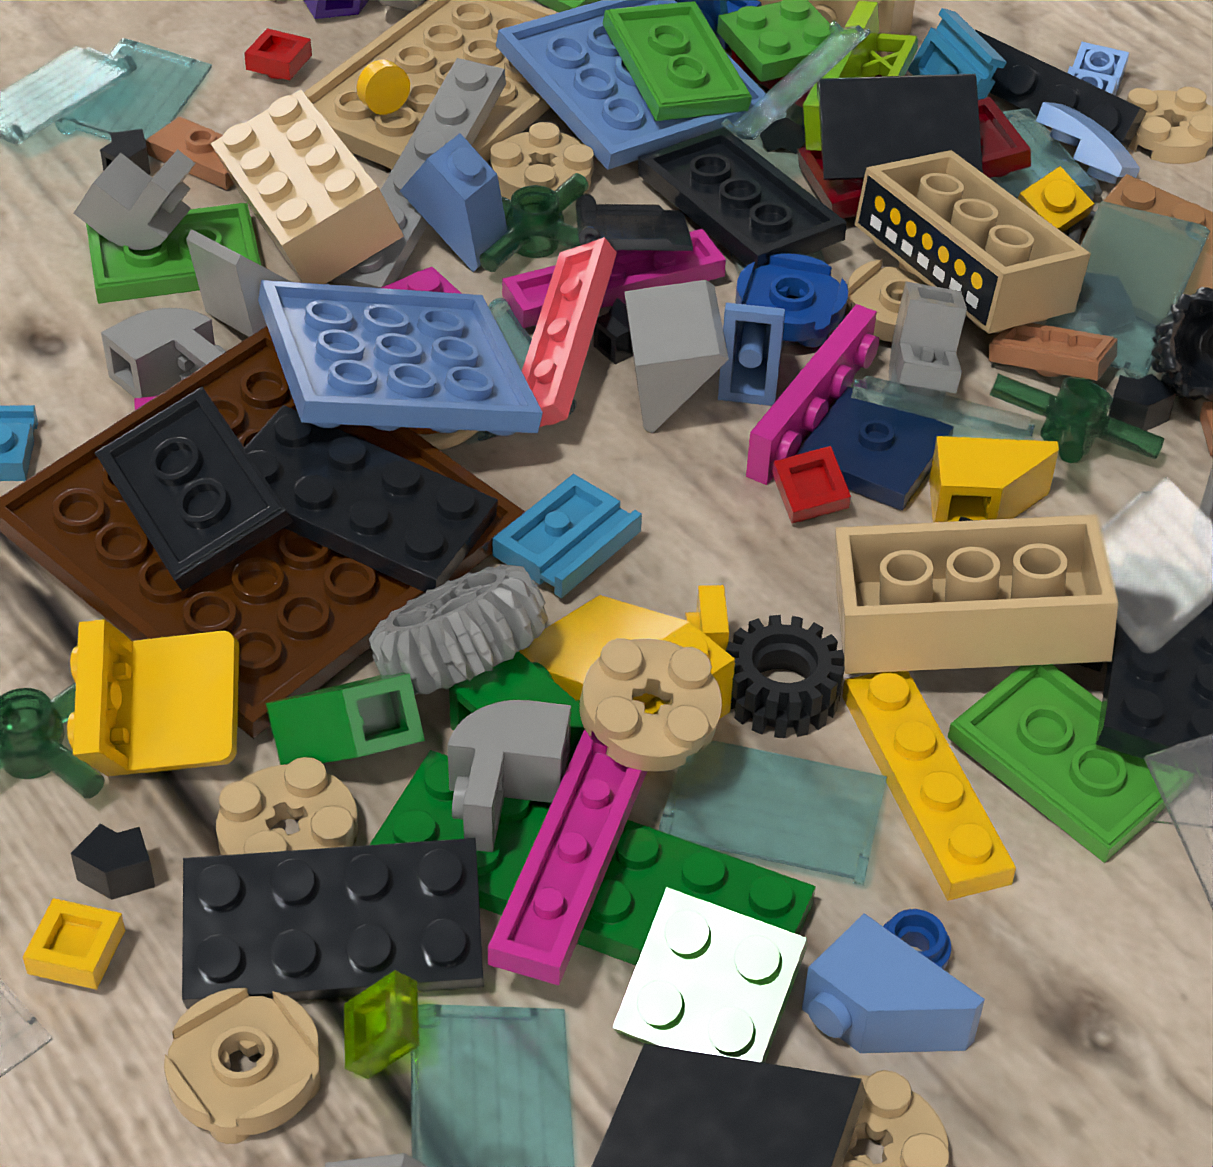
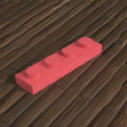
M605 237L559 253L522 368V373L543 412L539 427L554 425L568 418L617 252Z

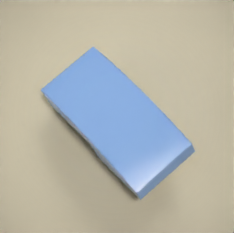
M1081 42L1072 67L1069 66L1067 73L1116 96L1127 67L1129 52Z
M1049 102L1042 103L1036 122L1052 128L1049 135L1051 138L1078 146L1073 159L1089 165L1086 174L1112 184L1116 183L1118 177H1124L1126 174L1137 177L1140 167L1126 148L1109 131L1091 118L1066 105Z

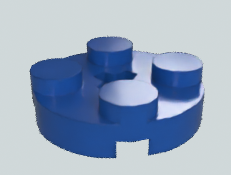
M789 253L770 256L769 265L760 266L754 270L755 262L747 265L738 277L735 297L736 304L785 309L783 341H798L807 347L821 346L828 339L829 333L835 330L845 317L848 286L843 278L839 284L836 279L831 277L832 267L819 259ZM788 295L797 296L798 299H791L787 297Z

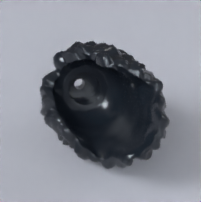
M1201 287L1197 289L1195 294H1182L1178 299V303L1170 305V311L1167 312L1166 318L1154 327L1156 334L1152 337V340L1156 347L1151 351L1154 358L1151 366L1154 371L1162 374L1160 381L1176 393V396L1180 398L1186 397L1187 399L1191 398L1193 401L1205 397L1208 401L1213 402V289Z

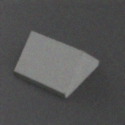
M191 229L186 241L205 311L248 337L267 326L258 302L261 280L291 281Z
M707 280L624 291L643 427L651 433H654L729 360L715 286Z

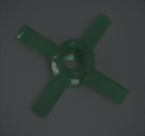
M575 173L555 191L548 187L531 185L516 190L512 194L511 200L501 196L508 231L480 255L479 259L482 267L489 272H495L516 253L528 258H542L553 254L558 249L559 244L570 249L581 246L578 239V228L564 223L562 212L588 190L589 185L586 178L579 173Z
M998 373L989 393L992 397L1046 417L1040 430V435L1044 441H1058L1059 456L1067 463L1078 462L1083 455L1088 454L1096 437L1154 460L1158 457L1164 443V438L1107 416L1113 403V398L1105 389L1094 384L1090 379L1073 376L1063 380L1055 396Z
M74 682L52 699L42 691L33 688H18L0 695V769L3 768L11 776L20 779L39 778L53 772L84 798L90 799L96 796L103 788L104 777L90 765L75 757L73 752L62 744L65 736L63 724L68 721L69 715L75 711L76 683Z

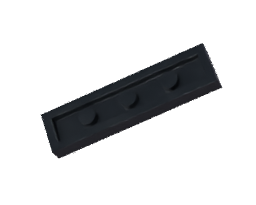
M975 29L1007 62L1004 68L998 67L993 74L992 79L995 83L989 93L1038 116L1043 102L1066 105L1097 122L1109 131L1126 150L1128 149L1147 113L1146 110Z

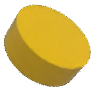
M386 59L376 60L366 66L357 81V95L360 101L371 111L380 115H387L397 111L406 102L410 93V79L407 73L394 62Z

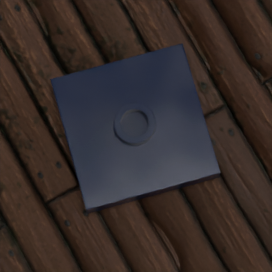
M848 386L797 451L796 455L831 446L849 490L903 511L931 471L936 437H952L954 426Z

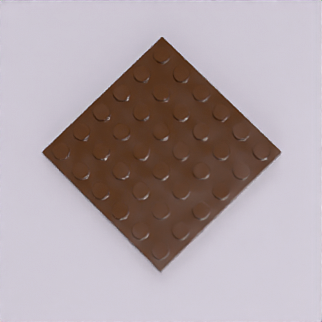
M267 326L0 497V532L133 641L215 631L231 633L239 642L238 727L253 739L270 726L265 703L316 691L371 648L370 636L379 622L388 618L391 611L402 608L408 600L416 599L425 594V592L285 528L182 592L95 452L200 387L204 388L244 448L283 405L297 411ZM341 424L335 427L498 499L496 518L448 579L450 581L463 577L493 553V537L525 513L520 507L408 427H400L392 431L380 430L367 425Z

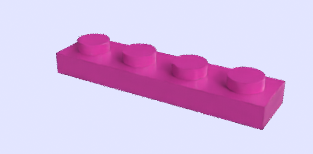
M703 229L689 232L693 243V251L615 250L617 255L601 308L612 306L616 298L626 300L624 291L700 280L710 281L725 277L726 259ZM556 265L502 278V296L523 328L537 325Z
M856 304L752 429L749 438L746 477L768 485L774 477L772 474L773 461L796 455L800 449L801 442L809 432L815 430L827 414L828 408L832 403L839 399L848 386L851 387L853 378L860 368H869L879 347V337L874 335L877 311Z
M584 730L488 945V965L558 986L561 983L647 774V771L626 767L606 754L607 746L597 739L593 731L591 738L586 730Z

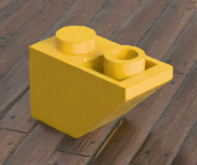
M937 436L929 478L933 522L959 521L961 516L972 520L1013 519L1049 494L1059 452L1058 441Z

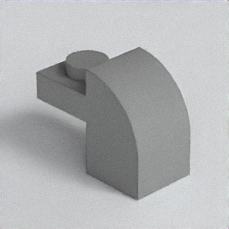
M177 149L152 178L125 155L120 153L93 182L73 214L100 235L122 247L123 245L129 246V249L134 250L154 248L168 237L191 209L182 201L191 189L183 181L195 165V162Z
M905 281L891 347L889 385L907 388L911 392L924 396L946 395V392L957 393L962 370L956 351L967 311L961 291Z
M159 308L144 311L101 332L109 377L134 398L160 395L226 352L221 346L215 345L212 319L199 312L183 308Z
M530 700L501 701L474 711L463 719L453 731L447 745L449 790L454 791L452 817L453 819L463 820L464 839L475 838L477 851L493 852L505 797L552 803L567 770L570 755L571 705Z

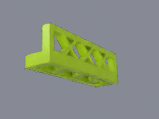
M858 1L818 78L874 77L877 75L905 76L918 50L917 36L879 33L878 2ZM881 51L895 53L881 57L876 52ZM816 80L803 104L806 150L821 151L819 101L817 99Z

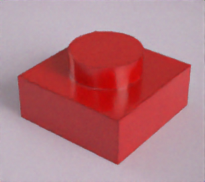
M267 28L244 52L246 70L265 74L273 79L291 80L312 56L311 39Z
M831 446L773 461L772 474L792 524L849 508L851 495Z

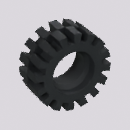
M770 615L768 626L764 627L760 619L757 618L749 622L748 632L740 627L734 633L733 642H728L726 652L735 658L730 710L735 708L734 718L743 725L752 718V731L763 735L766 726L775 727L774 737L786 738L787 728L794 727L797 737L808 735L810 723L819 730L826 725L827 716L834 717L838 708V702H840L845 668L843 649L837 650L838 641L832 634L822 639L823 627L813 622L807 630L802 628L803 618L792 616L791 625L781 623V615ZM773 669H784L798 673L805 679L793 683H783L771 680L761 673Z

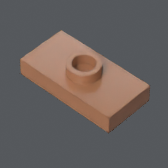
M179 116L145 140L149 156L166 163L178 149L195 162L189 174L225 190L234 185L210 144L222 137V134Z
M1029 323L999 332L989 343V361L1034 369L1038 374L1048 377L1068 375L1098 381L1117 357L1118 339L1106 335Z

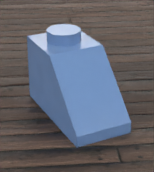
M461 133L427 158L400 190L402 195L472 272L509 241L497 173Z
M726 303L723 333L729 360L720 367L718 400L769 406L775 403L785 324L784 308Z
M864 913L808 967L802 1010L809 1015L819 1030L830 1037L842 1039L859 1053L966 1051L975 1040L985 999Z

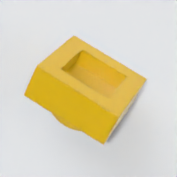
M1061 166L1020 192L1018 200L1061 232L1066 231L1087 217L1095 204Z
M698 585L696 612H685L684 620L692 623L726 651L729 641V625L724 585Z
M53 898L23 955L27 974L97 990L126 931L122 913Z

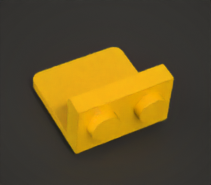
M105 619L79 622L78 646L73 648L70 658L71 673L76 683L75 711L69 715L67 722L68 740L75 757L108 777L226 765L234 760L237 754L239 642L231 633L215 631L132 641Z

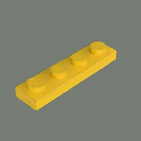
M909 671L876 672L845 679L842 698L947 901L1012 885L1016 866Z

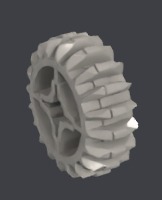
M502 564L496 568L486 567L476 573L468 572L463 577L453 581L448 580L445 584L435 589L427 590L425 594L416 599L408 600L405 606L391 611L387 619L380 621L369 638L374 653L372 655L381 676L402 672L410 673L414 695L418 693L430 694L439 688L449 689L456 683L464 680L471 681L474 676L480 673L492 671L493 667L499 663L513 659L515 653L519 650L528 648L532 641L541 635L545 629V624L549 620L543 606L545 601L538 585L535 584L534 580H531L528 572L522 566Z

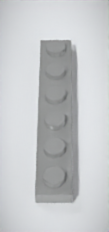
M460 58L456 59L380 190L404 237L333 279V285L381 288L396 282L428 225V222L402 195L400 190L427 158L459 133L471 145L474 143L506 85L505 69Z

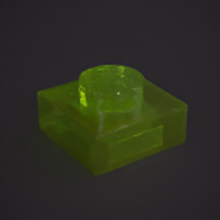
M394 970L344 1004L346 1070L369 1079L420 1046L418 985L416 980Z

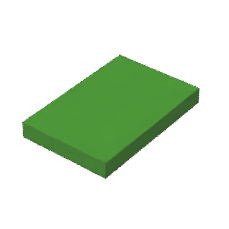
M696 1L605 10L602 24L656 121L749 110L752 96Z
M247 203L190 209L160 245L147 250L129 249V246L123 245L122 247L86 224L98 304L199 291L198 281L186 241L191 229L261 265Z
M1053 664L1020 666L950 724L947 737L1102 862L1106 863L1190 786L1194 774L1096 745L1102 702Z

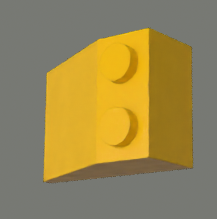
M598 595L545 628L528 648L519 650L531 662H538L543 665L556 684L575 700H580L584 679L589 667L600 657L602 648L611 640L616 638L629 640L651 638L672 642L682 647H694L705 653L711 661V674L718 682L722 698L719 719L730 713L735 658L689 621ZM648 693L633 698V700L643 702L645 712L649 714H658L660 706L666 704L661 698Z

